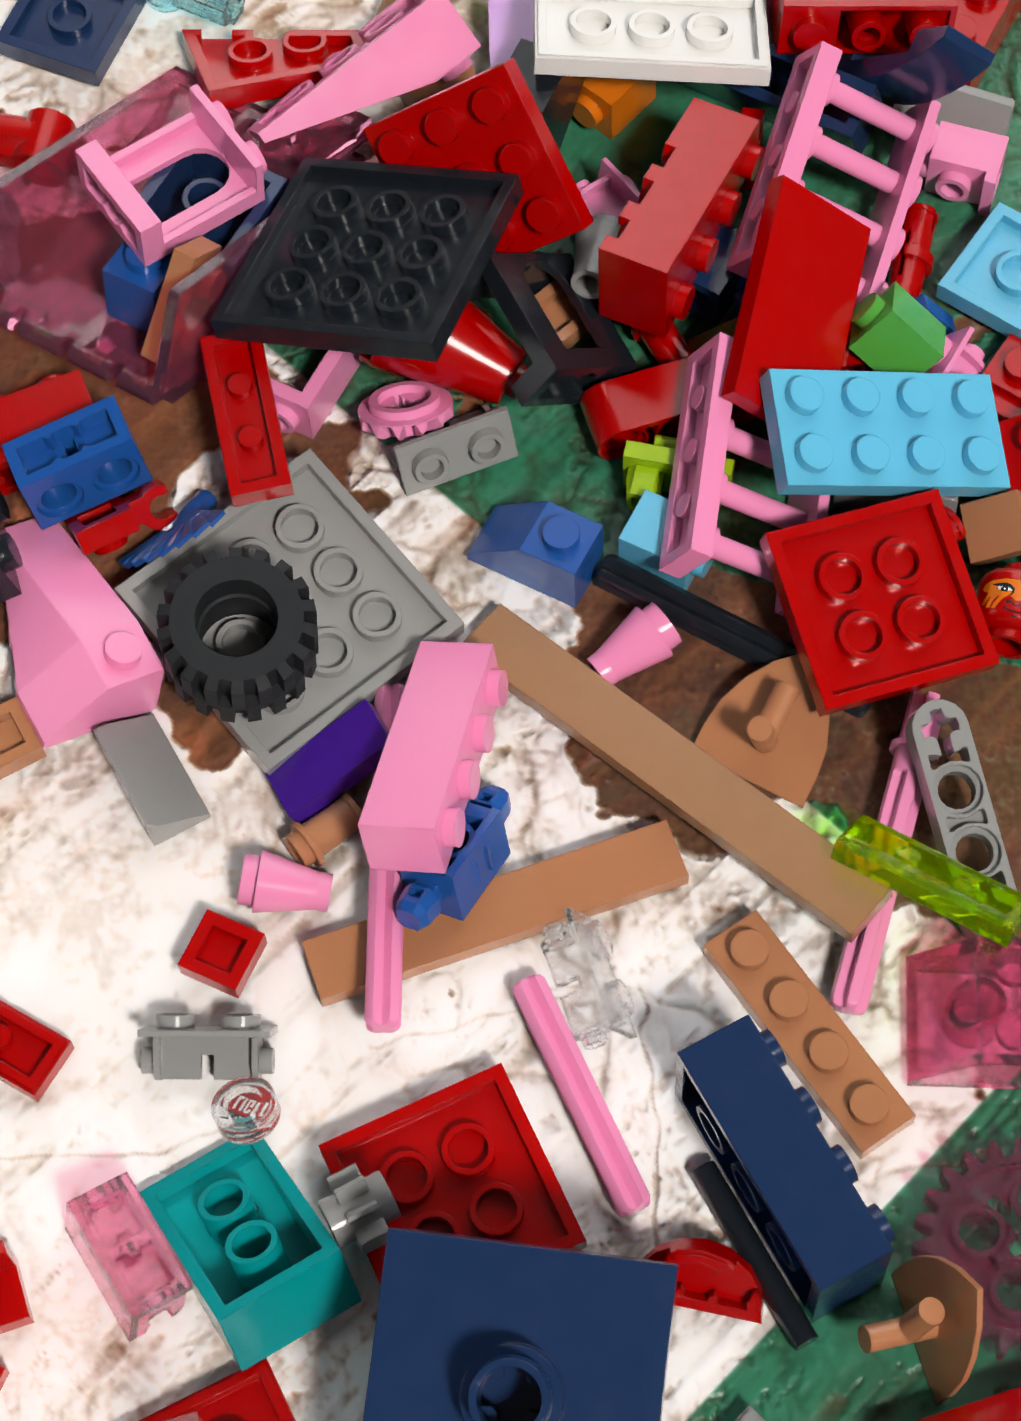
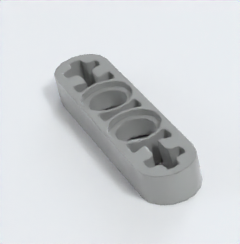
M944 699L931 700L922 704L909 718L905 729L906 742L959 927L963 935L971 943L983 948L996 947L1013 938L1020 930L1021 902L969 722L963 710L955 703ZM931 716H935L939 725L949 724L952 729V733L943 740L947 759L959 753L962 761H950L932 770L930 762H935L942 754L937 739L935 737L925 738L922 733V729L931 722ZM955 775L968 783L971 789V800L967 807L953 809L947 807L941 801L938 795V785L943 777ZM974 837L986 845L989 851V861L984 870L972 872L959 864L955 849L960 839ZM995 876L997 885L991 886L985 892L991 909H1002L1005 914V920L996 925L997 933L992 932L989 924L978 925L975 914L984 909L982 893L978 889L969 895L965 885H977Z

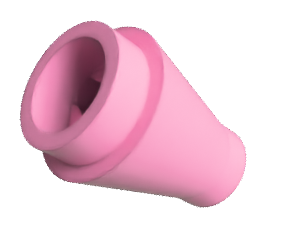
M652 602L642 610L636 606L601 647L586 660L593 671L614 685L620 680L672 657L673 653L671 650L680 644L682 640L666 615Z
M263 849L261 856L245 853L237 904L252 906V913L305 910L327 912L333 874L319 872Z

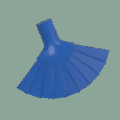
M200 490L182 508L175 520L118 562L122 568L126 567L127 569L133 565L137 568L144 562L149 564L159 555L164 557L173 548L177 547L179 549L190 538L194 537L196 539L208 526L214 527L226 513L224 510H214L217 506V500L211 492Z

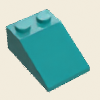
M257 1128L252 1130L257 1136L252 1135L247 1130L138 1192L144 1206L213 1326L242 1372L362 1301L340 1248Z

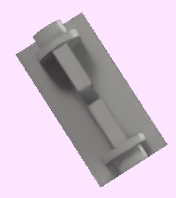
M486 403L481 405L479 410L447 421L448 427L437 431L424 432V435L420 437L409 436L402 441L397 438L398 442L388 445L392 462L395 468H399L405 494L409 496L519 456L507 406L501 407L499 405L490 408Z
M193 1013L156 1014V1025L148 1024L137 1030V1037H153V1047H142L140 1059L142 1074H153L154 1080H201L202 1055H214V1080L261 1081L262 1074H274L275 1050L274 1048H263V1038H270L277 1033L278 1025H261V1014L254 1013L222 1014L221 1025H195V1014Z

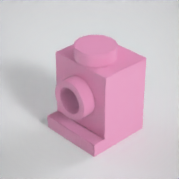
M941 121L937 140L932 149L925 155L919 176L926 178L924 192L937 194L949 201H965L979 205L977 215L988 217L1002 174L1009 137Z

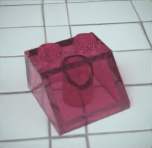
M977 936L906 956L907 1086L1021 1089V937Z

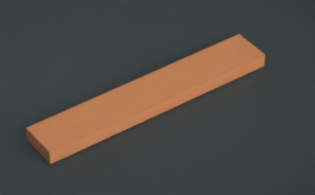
M667 819L496 876L463 921L439 914L430 925L419 931L404 927L402 980L688 884L689 874ZM367 920L301 942L322 1007L365 993Z

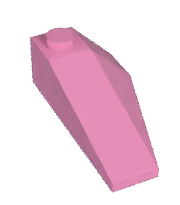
M396 0L357 32L363 43L359 46L353 44L342 51H337L321 64L322 67L319 73L323 78L314 85L311 80L299 84L247 130L254 139L266 143L435 83L441 78L445 83L450 82L472 65L473 62L469 56L479 49L481 44L450 0Z
M36 518L5 527L6 532L15 541L23 562L22 567L16 569L22 594L5 601L8 619V640L10 650H12L15 671L14 685L16 698L36 733L42 748L45 749L93 732L94 729L104 724L123 721L156 709L165 670L137 619L86 555L82 553L81 549L61 524L57 523L42 530Z

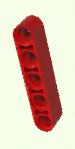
M851 321L841 371H874L849 349ZM688 357L603 381L585 391L580 398L579 404L600 457L609 460L623 458L627 440L654 445L656 434L677 438ZM735 404L732 406L731 419L735 425L758 419V417Z

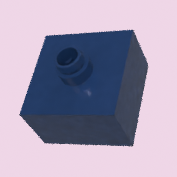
M388 1228L363 1421H661L680 1263L412 1228Z

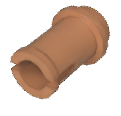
M344 793L336 802L317 813L302 825L296 821L290 824L291 832L283 837V842L297 863L306 867L311 864L320 867L325 862L324 855L359 831L357 824L362 811L356 802L348 794Z

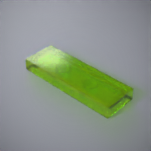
M862 815L836 839L830 856L831 859L1007 948L1021 932L1020 892L866 815Z

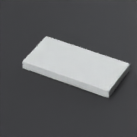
M533 0L534 74L769 86L771 59L765 0Z

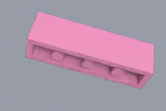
M420 641L357 824L370 869L446 874L453 848H460L462 846L466 830L465 809L469 799L475 800L477 798L480 788L479 764L483 753H490L492 750L495 734L493 719L497 708H503L508 697V676L505 670L498 669L493 644Z

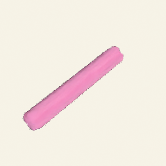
M535 974L520 980L513 986V998L617 1214L621 1217H627L642 1211L650 1205V1193L545 977L541 974Z

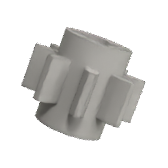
M354 1163L327 1177L326 1180L332 1194L317 1201V1204L339 1248L356 1241L363 1255L385 1245L388 1233L387 1224L400 1218L402 1215L380 1171L377 1170L363 1177Z

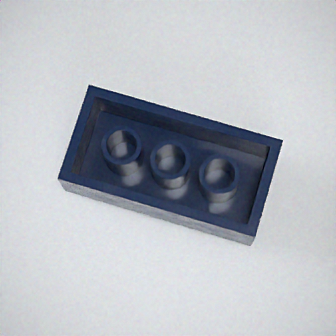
M748 1014L677 1052L675 1095L809 1320L813 1323L882 1284L893 1253L889 1243L895 1241V1236L882 1210L875 1203L867 1207L854 1187L853 1183L858 1181V1175L845 1150L839 1144L830 1148L817 1127L822 1122V1117L810 1093L803 1086L794 1089L781 1067L785 1066L787 1062L777 1039L768 1029L759 1032Z

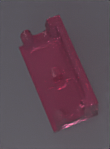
M127 1171L66 1202L65 1231L129 1342L144 1335L150 1327L149 1321L159 1313L167 1310L169 1315L173 1317L181 1311L185 1304L186 1292L193 1289V1283Z

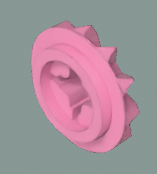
M403 381L386 385L373 392L360 403L357 413L362 431L374 434L378 439L383 440L389 437H397L398 440L402 441L409 436L420 437L424 435V432L442 429L444 422H447L454 416L453 398L449 391L436 387L431 383Z

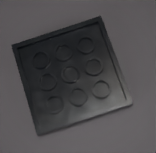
M304 157L210 319L216 337L437 362L524 194L519 174Z

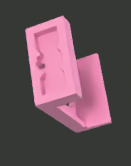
M197 84L189 87L191 112L117 153L109 156L96 139L75 150L82 188L145 267L172 253L174 248L204 235L265 200L264 173L267 172V164L264 156L253 141L248 140L244 142L234 130L231 116L224 105L218 100L211 102ZM207 153L218 157L226 164L229 170V178L220 190L162 223L133 187L135 184L192 154Z

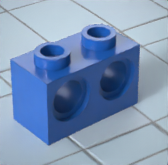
M114 395L1 445L17 486L42 530L153 481L137 441Z

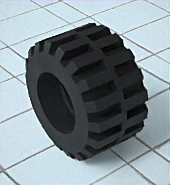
M243 547L229 548L230 557L218 559L214 550L202 555V566L196 568L189 562L179 570L181 584L170 580L163 591L166 604H158L156 618L159 629L156 630L165 668L164 671L168 681H174L176 694L185 703L194 698L197 712L208 717L213 708L218 709L221 721L235 723L236 713H247L248 722L262 720V709L270 706L274 714L286 709V695L289 694L298 699L306 690L305 677L313 678L317 667L316 654H319L314 599L309 598V587L302 576L293 580L292 566L281 559L273 566L270 564L269 553L256 549L253 558L244 557ZM243 614L258 617L268 623L275 631L272 639L262 649L241 657L219 654L202 642L204 635L213 624L232 615Z

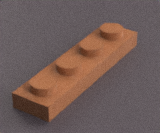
M757 910L703 945L704 956L762 1031L765 1029L770 1030L783 1050L787 1065L860 1160L914 1123L915 1113Z

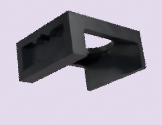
M495 251L470 299H496L533 362L511 386L522 407L579 404L581 396L592 386L630 374L638 366L611 320L599 315L598 298H583L572 289L571 278L574 272V258L571 253H542L540 251L532 253H501ZM556 279L564 289L598 348L566 349L534 295Z

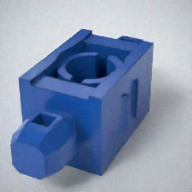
M489 784L479 790L475 800L470 799L465 809L466 830L464 841L460 848H453L446 874L400 871L404 890L396 902V914L401 925L419 931L430 925L439 914L461 921L466 918L511 854L504 826L511 812L509 793L504 788Z

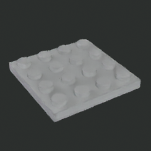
M310 448L288 463L294 495L234 507L232 503L224 509L226 514L214 527L208 526L196 539L192 537L179 549L175 547L164 557H157L115 587L118 597L160 649L156 630L159 629L156 615L158 604H166L163 591L170 580L181 584L179 570L187 563L191 562L196 568L202 566L203 554L215 550L218 559L230 557L229 548L243 547V556L253 558L256 549L269 553L271 565L275 566L282 559L292 566L293 580L302 576L309 587V598L314 599L319 644V654H316L317 667L313 678L305 677L306 690L298 699L287 694V708L277 714L273 713L270 706L262 709V720L248 722L247 713H236L235 723L221 721L218 709L213 708L212 710L263 772L269 776L310 739L361 701L366 699L371 703L375 699V694L382 686L394 685L410 673L420 641L452 642L464 633L465 623ZM243 614L232 615L213 624L204 635L202 642L219 654L241 657L262 649L272 639L275 631L268 623L258 617Z

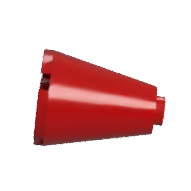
M470 300L437 362L369 354L359 355V360L370 367L416 381L431 383L436 387L496 405L500 404L505 395L513 400L516 399L511 386L529 368L523 364L527 352Z

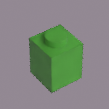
M896 281L880 295L875 292L869 294L854 309L851 319L849 349L874 371L925 373L944 357L946 327Z

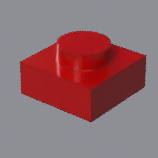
M207 909L177 965L181 974L235 998H239L268 942L264 933Z

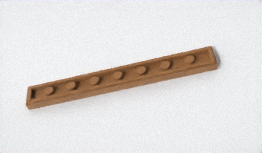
M501 603L462 642L493 644L498 669L506 671L508 690L850 943L855 940L892 897V886Z

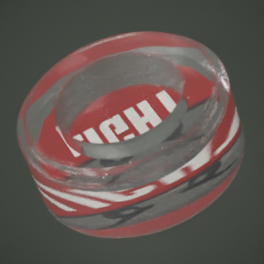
M243 1076L227 1082L217 1091L211 1103V1114L222 1137L229 1142L244 1145L258 1142L274 1131L280 1121L281 1106L273 1087L266 1080L259 1077Z

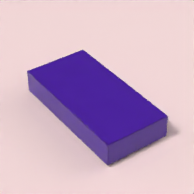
M364 699L310 739L270 776L265 773L288 816L294 822L296 821L302 825L375 771L389 730L376 709Z

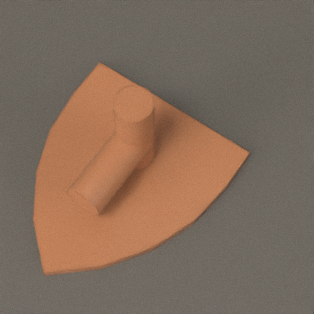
M798 654L775 660L742 679L718 702L701 728L694 744L745 781L803 808L818 778L827 752L830 715L819 717Z
M921 1255L903 1263L891 1273L904 1315L859 1326L858 1341L865 1353L915 1343L935 1405H939L954 1396L968 1381L977 1359L983 1328V1287L962 1267L941 1256Z

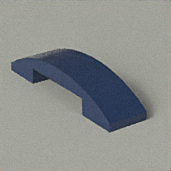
M945 25L918 30L908 52L888 55L842 54L837 69L876 84L881 97L890 102L900 105H917L939 99L964 86L991 65L995 54L953 27Z

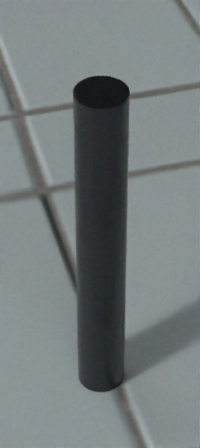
M712 1160L702 1164L691 1173L693 1179L737 1253L753 1267L762 1286L763 1297L794 1350L797 1351L808 1346L819 1337L715 1161Z

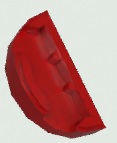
M678 1238L657 1245L642 1258L680 1263L675 1299L676 1306L762 1323L764 1308L761 1283L753 1267L732 1248L706 1238Z

